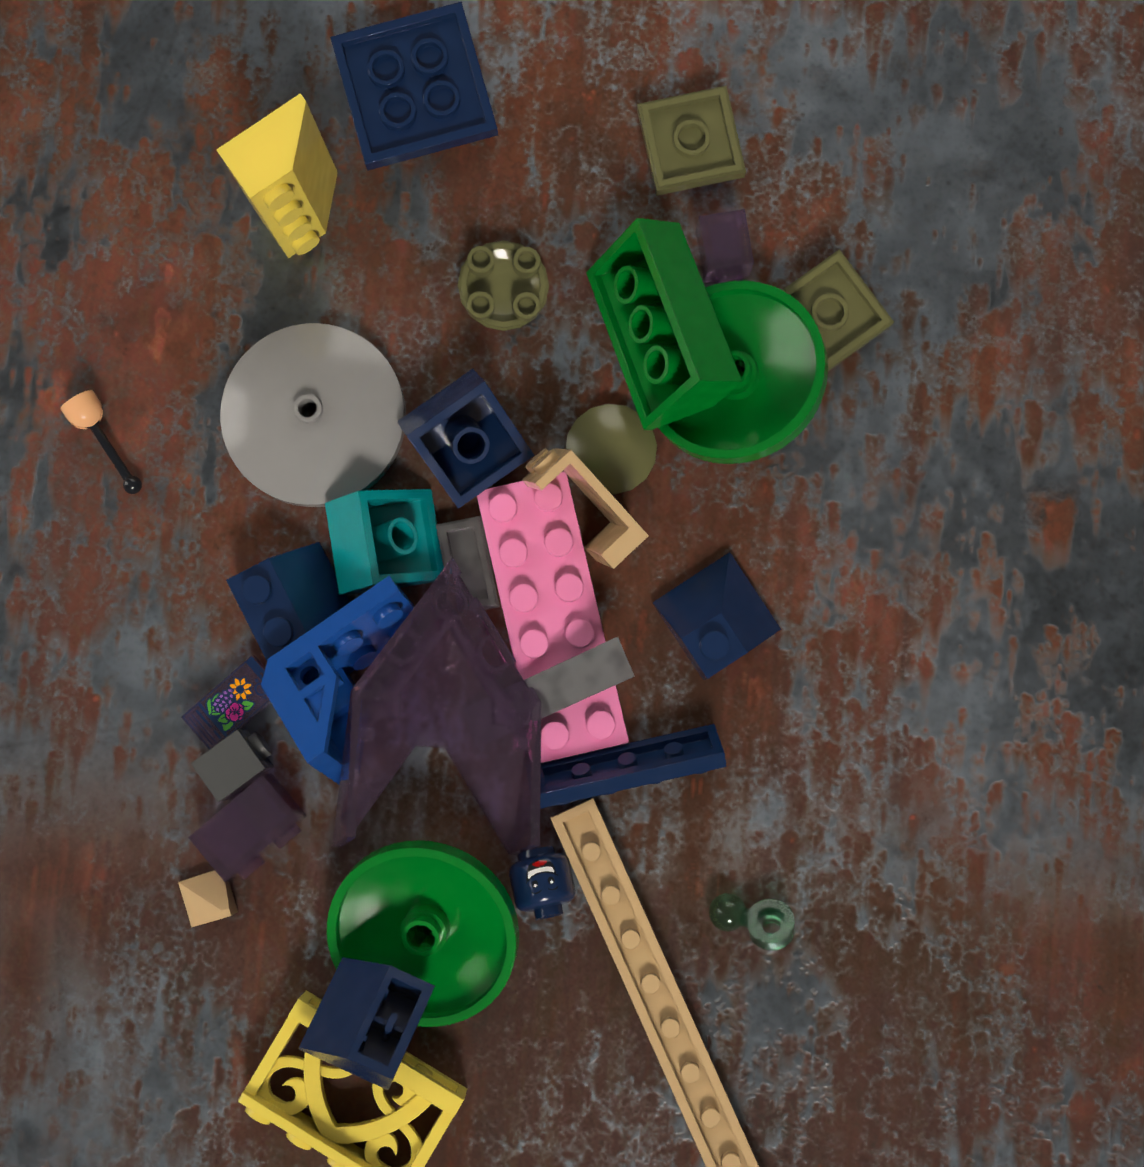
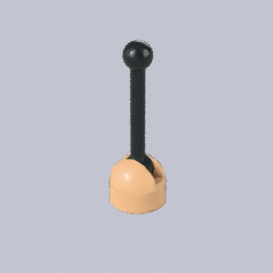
M84 391L66 401L60 409L67 420L77 428L91 429L123 478L124 490L129 494L138 493L142 488L141 480L131 475L99 426L103 410L102 404L94 391Z

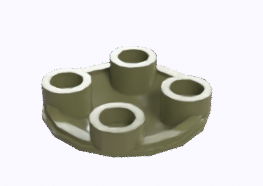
M503 240L486 243L483 246H476L469 252L467 260L461 267L458 289L461 303L471 318L487 328L506 331L521 328L538 316L546 304L549 283L546 268L542 264L536 250L531 247H525L522 244Z
M604 404L590 408L576 419L567 435L566 449L572 450L612 495L633 490L647 479L655 465L657 443L653 430L643 429L636 411L624 405Z

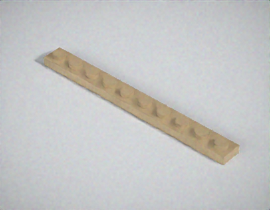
M594 798L551 816L550 819L705 1166L759 1167Z

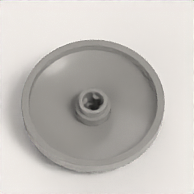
M305 323L293 325L275 331L259 340L240 358L233 368L225 385L221 401L220 423L222 435L228 453L236 467L244 477L267 495L296 506L325 507V503L356 491L369 490L386 474L393 464L405 434L397 422L406 416L404 394L388 360L373 344L362 336L330 324ZM311 404H316L317 410L313 416H302L304 409H309Z

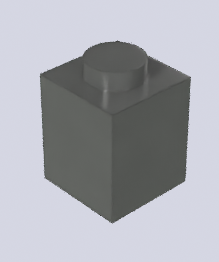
M237 729L191 763L217 802L231 799L274 767L268 759L272 755V751L267 742L258 732L255 731L251 734L248 729Z

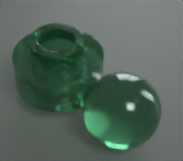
M724 893L714 898L710 904L709 917L716 928L730 932L737 930L741 926L746 927L752 942L764 950L775 951L782 949L792 941L795 935L794 914L791 908L781 900L767 898L756 902L751 908H746L744 902L738 896ZM769 923H775L780 926V929L775 933H767L763 930L764 926Z

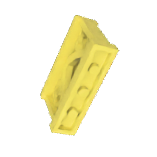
M306 990L296 1001L288 1018L239 1097L238 1102L246 1106L245 1112L255 1121L265 1125H269L272 1122L286 1131V1137L294 1145L305 1150L314 1148L327 1156V1162L331 1167H391L379 1159L378 1150L387 1146L394 1151L396 1156L398 1140L392 1132L398 1129L407 1137L411 1146V1158L408 1163L401 1167H425L450 1122L462 1105L467 1088L406 1051L392 1081L399 1083L403 1087L402 1095L392 1096V1099L400 1107L395 1109L386 1098L384 1088L372 1083L374 1099L379 1109L385 1115L363 1122L337 1123L327 1102L323 1077L339 1079L352 1074L338 1067L324 1065L321 1059L306 1052L304 1058L293 1055L281 1056L299 1024L301 1023L307 1028L309 1027L322 999ZM286 1067L304 1070V1078L293 1077L286 1080L282 1085L291 1086L295 1090L296 1096L294 1100L286 1102L272 1093L270 1079L275 1071ZM433 1104L442 1111L422 1143L419 1134L410 1122ZM307 1105L309 1106L312 1118L301 1112ZM367 1141L364 1150L353 1144Z

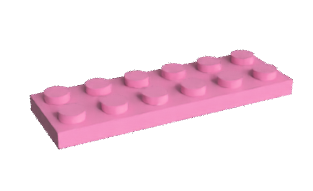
M564 471L561 472L543 490L528 487L523 481L489 488L477 495L519 682L605 643L567 474ZM616 685L529 724L537 764L629 743Z

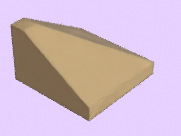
M225 867L178 882L191 927L220 920L238 912Z

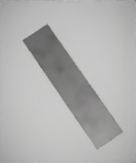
M615 637L463 708L477 745L480 747L635 677L619 638Z

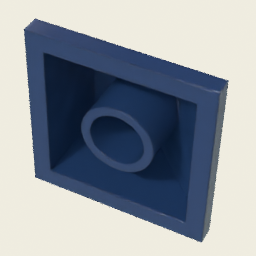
M730 552L652 603L703 680L710 678L781 630Z

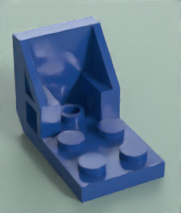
M390 576L268 658L261 682L264 692L306 762L339 785L356 775L367 707L366 700L349 674L354 670H361L370 666L377 659L380 652L393 643H401L409 639L416 632L417 627L425 622L416 606Z

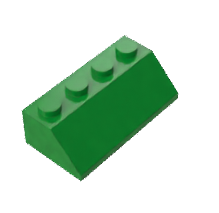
M636 218L586 274L644 430H653L714 407L741 384L742 380L680 223Z

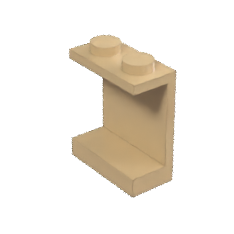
M545 448L525 466L529 473L522 481L528 487L543 490L554 478L564 471L610 521L584 547L597 562L614 569L649 536L572 450L555 448L548 451Z

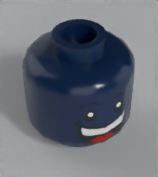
M553 846L535 848L517 854L518 861L509 869L516 907L524 912L534 911L535 920L564 914L562 905L569 903L576 895L568 857L562 853H555Z

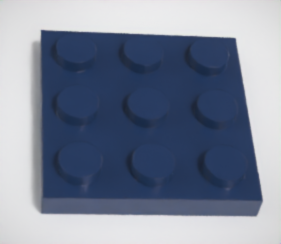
M462 2L330 37L368 171L498 136L497 125Z

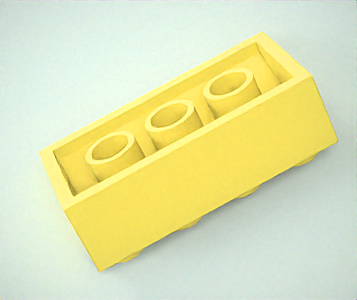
M300 93L216 149L256 213L288 259L295 254L303 255L311 251L319 243V238L326 234L338 174L309 106Z

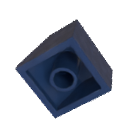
M474 369L468 371L397 421L458 509L534 456L486 382Z
M320 542L270 557L226 580L266 661L351 602L347 594L339 595L336 572Z

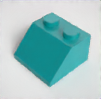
M431 489L363 490L325 503L339 595L364 593L388 576L393 579L399 588L446 580L436 529L437 520Z

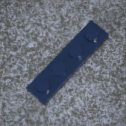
M715 724L532 765L541 809L727 767L725 753Z

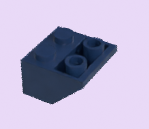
M342 957L299 1046V1050L389 1090L435 986L390 965Z

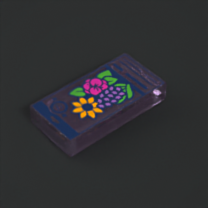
M251 655L181 717L209 750L237 729H242L271 703L261 686L266 667L255 655Z

